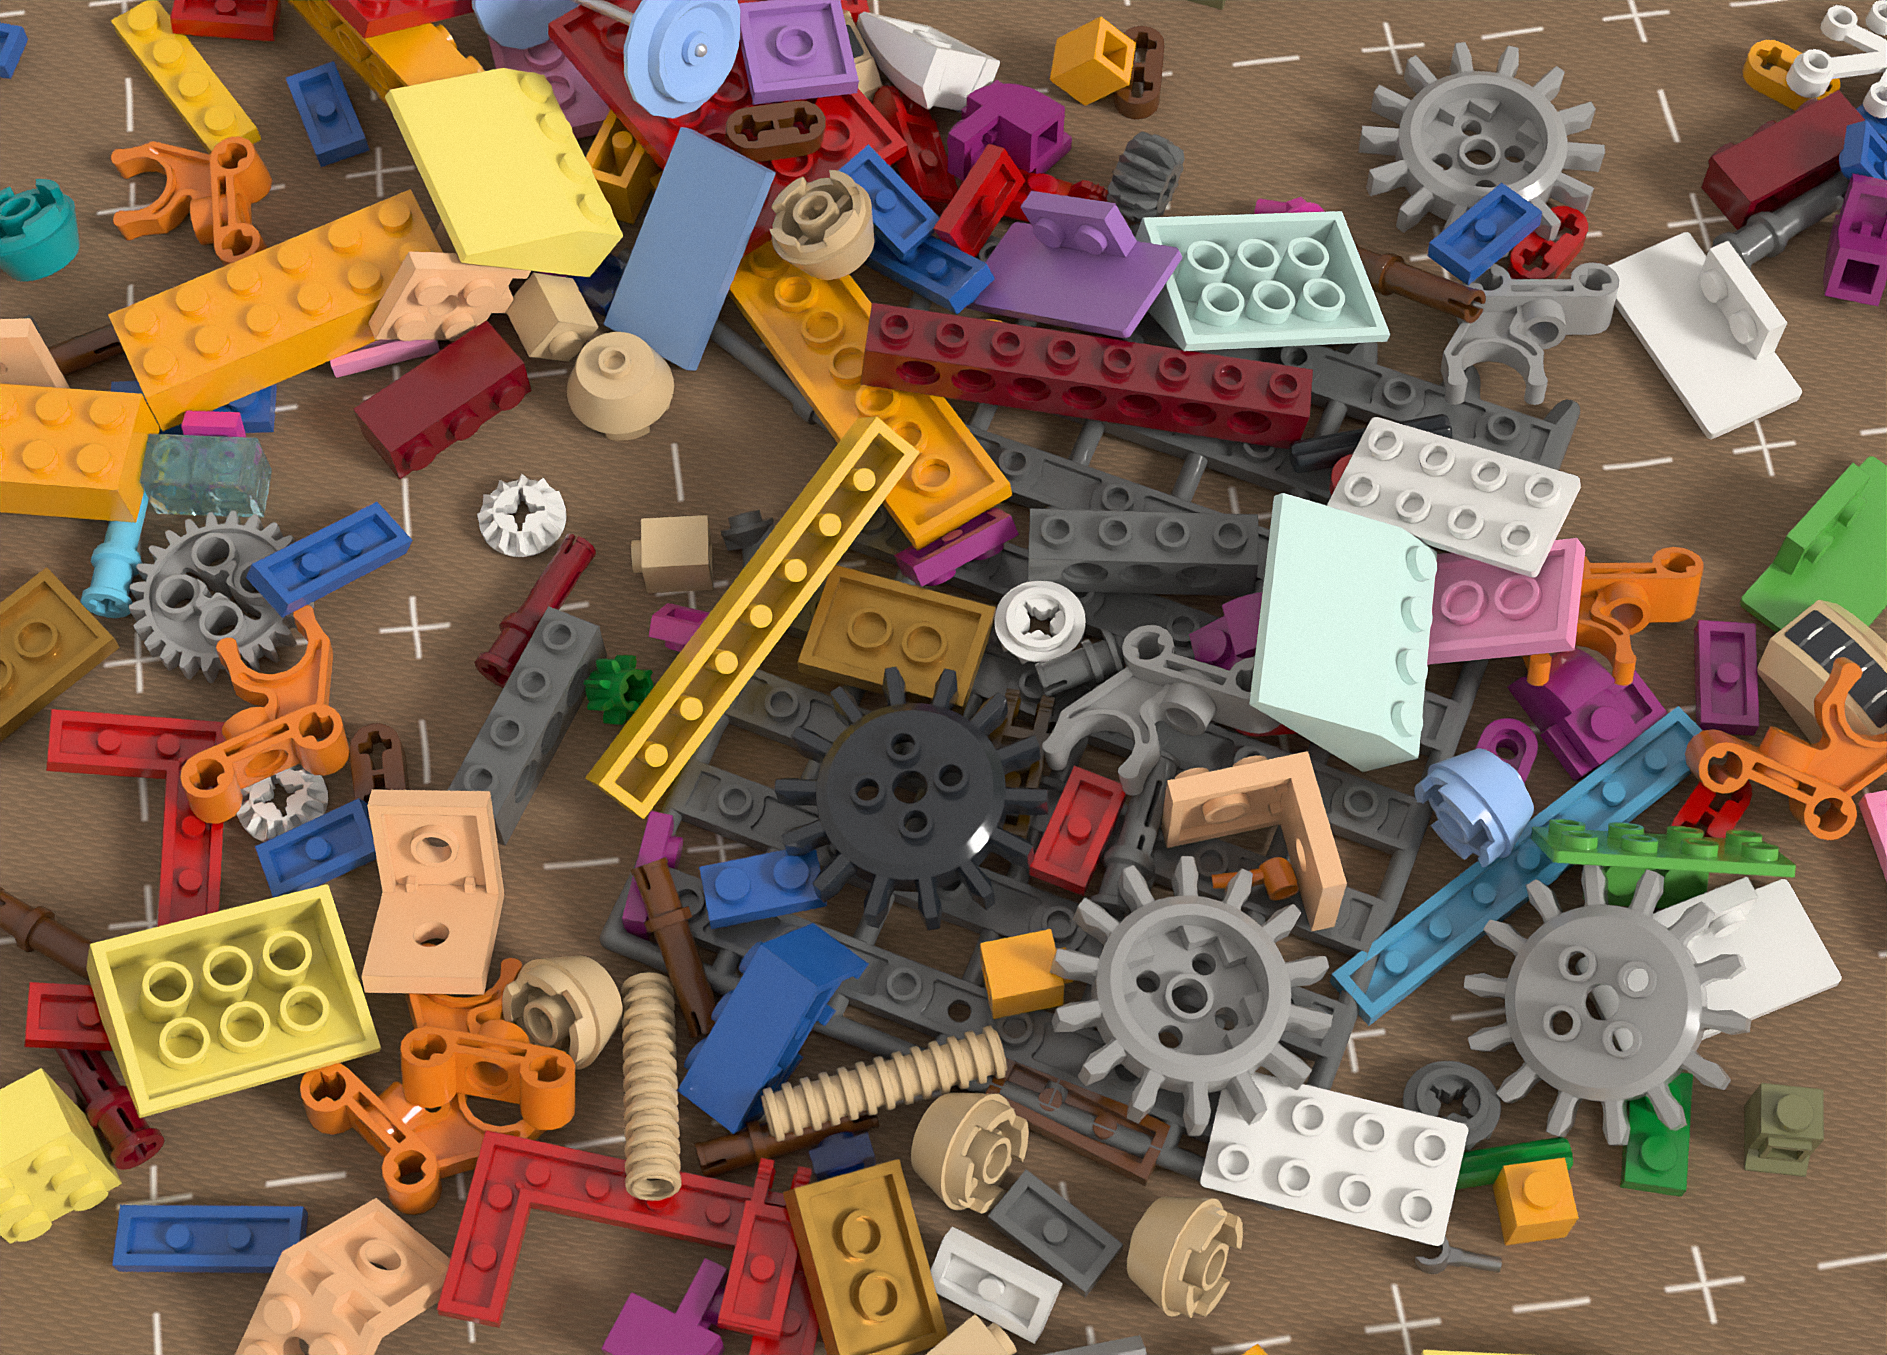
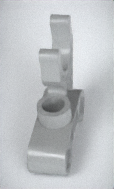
M1591 262L1576 267L1571 273L1570 279H1511L1509 273L1503 267L1493 264L1468 285L1470 288H1477L1485 293V304L1475 301L1471 302L1472 305L1483 308L1482 314L1471 324L1456 317L1460 326L1443 351L1440 371L1446 388L1444 400L1453 405L1463 403L1468 382L1464 370L1475 363L1491 361L1503 363L1514 368L1523 377L1526 384L1525 402L1531 405L1541 404L1544 401L1548 383L1544 372L1543 350L1558 345L1564 340L1566 335L1599 334L1608 328L1620 279L1617 273L1604 264Z
M1146 625L1134 629L1124 639L1122 649L1126 668L1063 709L1053 732L1043 743L1042 748L1049 768L1062 770L1067 766L1071 749L1080 739L1091 733L1105 730L1120 732L1129 737L1134 743L1132 754L1118 768L1122 789L1128 795H1138L1143 790L1147 776L1161 759V748L1155 727L1156 722L1164 721L1176 731L1192 736L1203 734L1210 721L1257 734L1269 732L1277 728L1281 723L1249 705L1255 657L1245 658L1236 663L1230 671L1177 655L1173 637L1166 629L1160 626Z

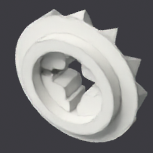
M521 474L518 480L509 483L499 480L496 490L490 495L483 494V505L480 513L477 514L480 530L485 541L496 551L513 557L532 556L548 549L561 536L567 517L565 504L559 491H555L550 487L544 478L539 481L529 480L523 474ZM525 501L529 511L532 513L526 516L525 523L522 524V531H519L513 515L509 514L516 513L520 502Z
M1030 581L1011 589L998 604L994 619L995 633L1001 642L1003 651H1009L1018 657L1022 665L1028 661L1043 663L1072 652L1078 643L1083 641L1086 623L1084 609L1079 599L1066 587L1050 581ZM1028 612L1031 616H1036L1040 621L1046 620L1048 617L1052 619L1050 621L1052 637L1048 634L1045 635L1040 630L1032 633L1028 632L1030 629Z
M301 764L295 765L241 789L243 800L237 816L244 829L251 836L263 842L268 841L324 815L328 805L326 784L321 775H314L306 771ZM280 783L287 793L295 792V794L287 797V807H285L287 815L284 817L280 809H277L273 802L266 803L274 798L273 789H275V784Z

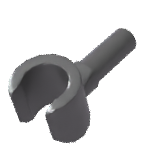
M1446 1237L1443 1244L1438 1246L1442 1250L1439 1257L1435 1259L1415 1257L1418 1268L1427 1274H1438L1444 1271L1448 1265L1455 1267L1464 1266L1497 1273L1500 1272L1502 1266L1501 1257L1449 1247Z

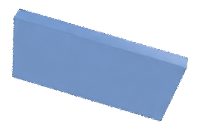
M681 127L603 325L616 332H626L641 338L660 356L685 370H697L776 172L690 128Z

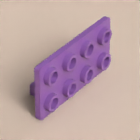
M1031 191L1021 205V209L1031 224L1016 222L1011 225L985 262L994 275L995 280L979 294L973 303L965 308L1128 338L1182 260V255L1177 247L1137 241L1115 203Z

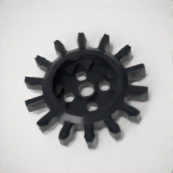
M897 666L885 668L882 688L888 703L887 707L865 715L858 707L855 698L839 686L830 693L836 717L847 728L834 742L821 737L814 731L799 726L793 731L791 738L795 750L803 757L821 764L818 779H776L775 793L780 804L817 806L819 819L795 827L781 835L788 856L805 855L825 845L831 847L836 858L819 872L812 883L816 896L824 903L838 894L844 885L856 875L871 883V887L864 899V916L868 926L880 927L888 914L892 893L894 891L918 892V912L927 930L940 929L943 909L937 894V888L960 880L967 888L971 899L987 910L996 904L994 891L990 879L978 866L990 852L1002 856L1012 864L1025 868L1031 866L1034 860L1033 846L1023 837L1004 830L1003 826L1007 814L1047 815L1049 809L1048 790L1033 787H1006L1005 775L1040 760V747L1034 735L1018 739L1001 748H994L988 736L1003 723L1008 714L1007 699L999 692L985 701L979 710L970 719H967L952 711L959 697L956 671L944 668L935 683L934 696L931 703L924 704L906 703V684ZM911 742L914 745L913 750L906 755H899L893 751L896 744ZM949 772H955L962 776L960 783L955 786L942 784L941 778ZM916 778L923 781L928 789L926 795L920 801L903 803L894 796L896 786L905 779ZM872 786L879 790L878 795L872 800L865 801L858 797L859 791L864 787ZM913 818H922L927 822L926 827L920 832H910L905 828L907 822Z

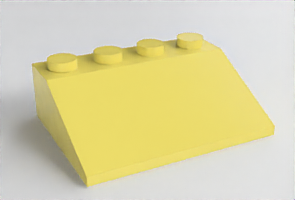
M500 68L391 89L385 96L461 263L590 277L623 237L612 213V208L606 201L592 173V168L586 160L572 132V127L566 120L553 93L552 86L547 81L545 75Z
M328 884L90 944L86 969L103 1026L139 1118L366 1056L381 1050Z

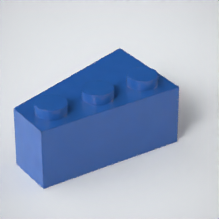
M814 923L767 942H757L750 948L740 963L739 971L743 973V976L735 990L729 991L716 1005L711 1019L716 1023L707 1039L704 1038L698 1042L687 1056L684 1068L688 1072L677 1091L732 1133L745 1128L746 1123L751 1120H760L765 1113L761 1100L763 1089L771 1087L773 1092L782 1089L781 1084L787 1082L804 1058L798 1052L816 1021L826 1026L836 1012L834 1008L827 1004L842 981L851 977L859 979L869 963Z

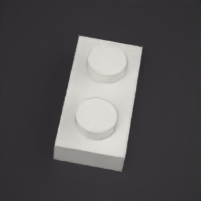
M953 1226L944 1236L931 1268V1275L937 1294L991 1322H995L999 1326L1034 1344L1043 1332L1063 1284Z

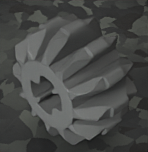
M1141 131L1127 143L1124 153L1119 155V162L1112 171L1113 177L1107 187L1109 193L1107 202L1115 203L1122 216L1135 223L1141 222L1143 218L1160 217L1164 214L1167 204L1172 201L1173 193L1179 185V177L1184 170V151L1167 138Z

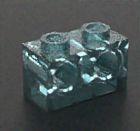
M149 434L140 484L157 514L207 516L209 512H213L215 516H228L232 510L236 511L238 517H251L253 514H257L259 518H264L272 469L258 438Z

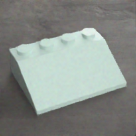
M1342 211L1143 218L1135 237L1137 241L1177 247L1182 255V260L1148 309V312L1183 351L1387 342L1390 336Z
M1281 493L1275 495L1249 705L1362 772L1418 759L1420 735L1423 727L1422 713L1425 680L1428 674L1427 658L1430 627L1433 619L1432 604L1435 575L1437 573V551L1401 527L1289 494Z

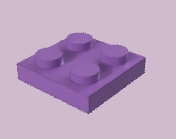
M768 0L739 4L740 44L753 105L857 93L859 80L840 0Z

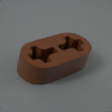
M1134 26L1123 33L1136 43L1130 84L1114 92V104L1121 115L1138 120L1152 116L1158 109L1165 44L1162 35L1154 28ZM1137 48L1147 49L1145 63L1135 62ZM1133 82L1143 83L1142 98L1132 97Z
M790 101L736 110L728 118L725 131V147L754 162L806 156L814 153L821 147L824 140L826 118L818 106L808 101ZM802 122L805 129H810L809 133L800 134L799 129L793 127V123ZM751 129V133L757 137V141L749 142L747 137L741 134V130Z
M372 723L359 729L351 739L349 749L355 800L360 798L368 804L371 790H378L380 786H385L387 790H410L406 753L397 732L392 727L382 723ZM383 743L386 748L382 752L383 768L376 770L369 754L373 752V744Z

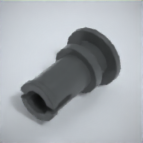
M1107 627L1100 629L1102 641L1091 644L1088 639L1081 642L1082 648L1041 664L1040 662L1034 664L1045 696L1052 697V695L1095 680L1096 684L1105 682V675L1113 672L1117 674L1125 668V661L1118 642Z

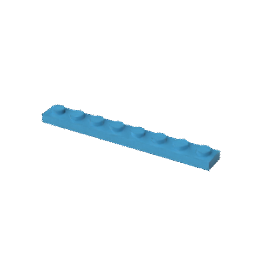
M1677 706L1531 819L1508 857H1497L1484 868L1478 860L1372 942L1368 955L1367 952L1361 951L1332 973L1330 983L1339 993H1341V990H1345L1353 997L1360 1009L1358 1015L1370 1026L1485 936L1486 932L1483 929L1489 920L1502 922L1530 900L1526 888L1527 884L1537 879L1548 886L1575 865L1553 862L1531 839L1532 827H1549V820L1551 819L1576 820L1585 823V830L1608 831L1609 823H1629L1692 773L1686 764L1685 751L1690 740L1703 730ZM1380 954L1365 995L1349 976L1361 967L1364 962L1366 963L1374 956Z

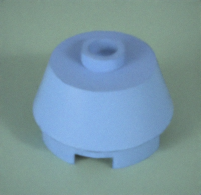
M1481 748L1430 765L1428 775L1415 786L1414 790L1417 802L1424 804L1429 800L1431 807L1435 811L1438 820L1431 827L1437 835L1464 860L1472 853L1480 856L1478 860L1483 868L1488 866L1497 857L1506 858L1510 855L1534 812L1532 799L1518 772L1493 753Z

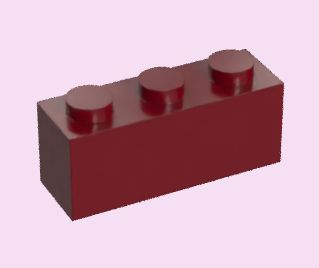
M1839 90L1821 100L1812 98L1803 103L1789 117L1779 122L1775 120L1768 121L1760 126L1751 137L1736 145L1730 142L1717 149L1709 158V167L1701 188L1736 230H1739L1747 225V220L1753 214L1762 211L1772 213L1833 177L1838 171H1841L1839 155L1841 150L1844 149L1847 125L1858 123L1865 119Z
M486 320L355 407L353 411L364 438L395 475L402 479L412 471H418L427 467L437 454L455 442L470 438L483 423L501 411H507L517 406L524 396L532 390L524 362Z

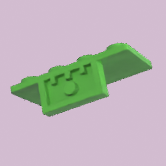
M1869 456L1860 467L1852 463L1788 533L1773 563L1742 596L1740 606L1776 633L1818 600L1840 605L1868 627L1887 607V465L1877 458Z
M1551 819L1549 820V827H1532L1531 839L1555 863L1603 866L1609 880L1607 894L1609 905L1630 906L1635 894L1636 884L1646 869L1659 873L1664 877L1663 894L1655 908L1665 909L1706 893L1709 872L1795 877L1796 864L1781 854L1778 846L1762 841V834L1747 830H1727L1725 838L1703 837V831L1700 829L1685 826H1669L1665 835L1644 833L1643 826L1631 823H1609L1608 831L1585 830V823L1576 820Z

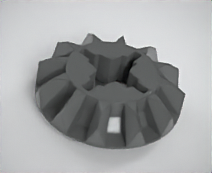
M1438 1061L1417 1070L1407 1082L1402 1098L1404 1109L1438 1117L1441 1106L1439 1100L1449 1104L1454 1099L1458 1100L1462 1095H1465L1460 1111L1461 1116L1451 1113L1447 1118L1443 1116L1442 1119L1462 1123L1468 1127L1465 1148L1468 1151L1483 1139H1490L1501 1113L1500 1098L1496 1094L1497 1090L1493 1083L1476 1068L1456 1061Z

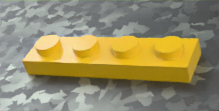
M146 0L111 20L116 34L208 154L211 155L214 147L229 137L240 136L248 139L252 144L261 140L257 127L184 34H172L170 16L158 0Z

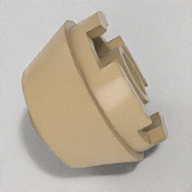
M829 170L830 178H820L808 184L804 177L798 178L778 195L772 205L776 216L770 233L772 234V243L775 251L784 260L820 280L838 279L852 273L866 261L874 246L870 197L867 191L859 184H856L849 175L836 170Z
M626 332L605 333L588 342L579 353L567 383L568 403L574 415L587 427L605 433L607 439L615 441L632 440L650 432L649 426L656 422L666 410L668 411L674 393V379L667 362L641 338Z
M586 956L531 960L522 967L517 979L506 985L503 992L502 1007L505 1021L516 1022L528 1035L530 1044L555 1048L566 1052L572 1057L575 1070L584 1069L593 1063L617 1031L622 1021V1001L615 982L599 963Z
M982 1093L943 1094L929 1106L917 1127L911 1149L913 1170L953 1210L970 1208L976 1212L985 1213L993 1209L1008 1192L998 1186L1007 1174L1012 1159L1023 1163L1028 1145V1122L1026 1119L1015 1114V1109L1010 1107L1008 1101L1002 1095Z
M1168 1196L1158 1198L1147 1209L1132 1233L1127 1258L1129 1278L1170 1317L1183 1314L1192 1318L1193 1312L1204 1317L1207 1316L1218 1304L1230 1282L1229 1279L1221 1276L1226 1264L1229 1246L1241 1250L1243 1225L1240 1217L1223 1210L1221 1202L1213 1198Z

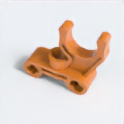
M240 136L224 139L214 147L211 155L155 141L133 148L116 149L112 152L111 161L125 179L143 172H159L167 175L164 191L150 206L133 211L120 210L114 214L113 223L124 239L131 241L145 235L167 234L176 228L190 212L193 229L199 243L202 246L214 244L216 255L223 266L268 248L259 231L252 225L251 204L260 201L268 194L271 189L272 178L254 145L248 139Z
M1679 547L1663 548L1657 551L1652 557V563H1590L1585 556L1575 646L1590 648L1606 657L1613 667L1612 677L1615 679V684L1622 686L1631 684L1633 682L1637 657L1631 649L1630 635L1642 631L1649 623L1681 622L1693 616L1696 610L1703 573V561L1700 556L1693 551ZM1548 653L1523 655L1522 658L1528 671L1527 682L1534 686H1543L1549 680L1551 656Z
M306 605L293 612L297 630L308 641L306 653L299 663L285 672L276 674L258 673L243 663L235 639L227 637L217 643L216 650L220 662L231 676L236 695L253 705L265 707H251L233 715L222 727V735L225 742L197 753L189 758L182 767L180 775L182 786L191 810L198 819L206 823L215 824L229 820L241 808L243 800L241 789L295 765L301 764L306 771L314 775L325 776L337 772L348 761L349 746L341 716L334 708L329 706L333 650L330 639L317 623L314 610L310 605ZM218 785L214 789L205 790L210 786Z
M1839 657L1834 661L1833 669L1825 685L1814 698L1815 718L1822 731V738L1819 742L1812 744L1789 732L1770 726L1760 746L1757 747L1723 731L1711 729L1698 733L1690 740L1685 751V759L1690 771L1713 792L1722 794L1734 792L1743 787L1748 779H1751L1789 796V809L1799 823L1819 839L1834 840L1848 834L1855 824L1857 810L1851 797L1887 771V732L1868 736L1852 731L1846 720L1844 705L1849 690L1861 678L1862 669L1850 659ZM1728 751L1727 762L1723 766L1714 764L1708 771L1709 760L1713 756L1723 758ZM1827 799L1831 803L1830 808L1825 814L1817 816L1814 813L1815 807L1819 802Z
M425 943L421 946L433 947L436 945L432 943ZM514 958L504 959L501 962L500 978L491 989L484 992V995L452 997L446 994L406 993V1001L414 1030L408 1033L401 1041L400 1054L402 1089L405 1098L411 1104L421 1108H435L451 1101L456 1093L520 1104V1111L524 1121L531 1127L540 1130L561 1128L571 1121L575 1114V1064L572 1057L566 1052L555 1048L530 1044L528 1035L522 1028L504 1019L502 1007L503 992L507 984L517 979L522 969L521 961Z
M341 1063L306 1072L300 1084L301 1098L308 1120L313 1128L321 1133L330 1135L343 1133L353 1128L384 1158L382 1173L388 1198L394 1208L404 1214L417 1215L432 1209L439 1201L442 1193V1178L475 1169L486 1130L535 1141L547 1131L531 1127L524 1119L515 1124L505 1126L486 1124L474 1117L466 1104L467 1094L456 1093L451 1101L444 1104L439 1111L434 1113L411 1104L404 1096L402 1084L394 1081L380 1095L376 1096L349 1068ZM413 1172L422 1173L423 1179L418 1183L411 1185L402 1183V1177Z

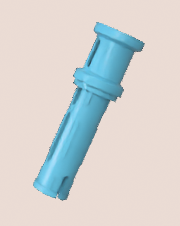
M153 460L136 523L109 521L104 543H101L93 550L91 563L95 568L90 587L83 590L80 602L89 612L107 618H122L130 614L129 605L133 603L131 598L128 597L130 584H132L133 576L139 574L136 568L137 564H142L137 547L154 476L158 470V466Z

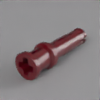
M567 534L555 556L549 562L518 611L510 613L503 618L499 624L501 633L489 651L480 653L474 662L477 670L487 680L504 688L548 606L557 610L561 608L581 574L595 557L596 550L587 540L580 536L576 539L574 534Z
M55 1049L68 1073L72 1076L89 1104L86 1111L88 1122L93 1129L102 1131L113 1151L110 1158L116 1168L120 1170L134 1168L157 1154L165 1141L159 1129L150 1128L144 1117L139 1118L127 1086L119 1084L99 1050Z

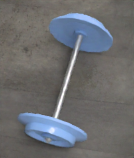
M472 0V8L481 29L499 45L522 50L547 42L550 39L548 36V23L576 8L578 4L628 25L629 30L624 44V77L633 100L654 116L674 119L696 111L723 84L733 67L739 47L740 7L737 0H642L635 13L604 0Z

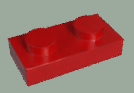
M174 0L170 16L172 34L275 41L282 9L281 0Z
M991 144L986 146L933 228L943 242L975 258L1025 182V178L1005 148Z
M1074 766L1036 850L1034 860L1029 867V875L1084 896L1128 797V794L1123 791L1121 783Z

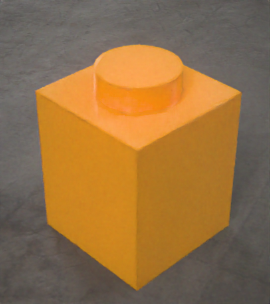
M1100 16L1056 39L1050 81L1086 106L1130 84L1136 43Z
M1051 929L980 943V965L993 1019L1063 1005L1064 984L1073 983V980L1050 973L1052 961L1057 951Z
M1565 1158L1503 1166L1492 1186L1505 1246L1565 1238L1578 1220Z

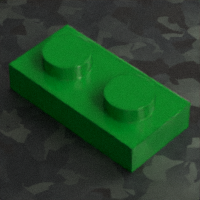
M1681 1072L1680 1075L1668 1084L1671 1094L1683 1107L1687 1123L1686 1126L1677 1131L1670 1130L1658 1119L1653 1104L1647 1096L1627 1101L1626 1110L1630 1134L1628 1144L1623 1145L1620 1188L1682 1197L1686 1192L1693 1074Z

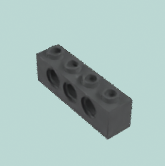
M1030 509L1028 582L1050 581L1066 587L1071 592L1246 596L1254 594L1259 566L1258 514Z
M549 606L447 790L490 791L497 843L505 846L586 697L584 680L588 679L590 674L597 669L596 660L598 658L606 659L607 657L598 625Z

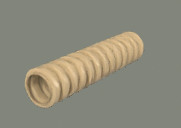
M648 972L629 977L621 987L623 999L622 1026L624 1030L622 1033L624 1045L622 1054L625 1061L623 1064L625 1077L623 1080L625 1092L623 1102L626 1109L624 1112V1122L626 1125L624 1129L626 1141L624 1150L627 1158L625 1161V1171L627 1174L625 1186L627 1192L636 1198L654 1201L671 1197L679 1191L681 1187V1176L679 1173L681 1163L678 1156L680 1153L678 1140L680 1131L677 1123L679 1120L677 1108L679 1102L676 1091L678 1080L676 1076L677 1062L675 1059L677 1056L675 1044L676 1031L674 1028L676 1025L674 1014L675 1001L673 997L675 991L667 976Z
M989 1025L982 1028V1034L975 1035L973 1031H968L964 1033V1039L957 1041L955 1036L947 1037L946 1044L941 1046L938 1045L937 1041H932L928 1043V1049L923 1051L918 1046L911 1047L909 1055L902 1056L901 1052L897 1051L891 1054V1060L884 1061L879 1056L873 1058V1065L865 1066L864 1062L861 1061L855 1063V1070L848 1072L843 1066L836 1069L837 1075L829 1077L827 1072H822L818 1074V1080L810 1082L808 1077L800 1079V1085L791 1087L790 1082L781 1084L782 1090L773 1092L771 1087L763 1089L761 1100L770 1134L779 1142L785 1140L784 1133L793 1131L795 1136L803 1135V1128L812 1126L813 1131L821 1130V1123L830 1121L831 1125L835 1126L840 1124L841 1117L848 1116L853 1121L859 1119V1112L867 1111L869 1116L877 1114V1107L885 1105L887 1110L895 1109V1102L903 1100L905 1105L914 1103L915 1096L921 1095L924 1100L932 1098V1092L940 1090L942 1095L950 1093V1086L958 1085L960 1090L968 1088L969 1081L975 1079L978 1084H983L987 1082V1076L994 1074L996 1079L1004 1078L1007 1064L999 1035Z

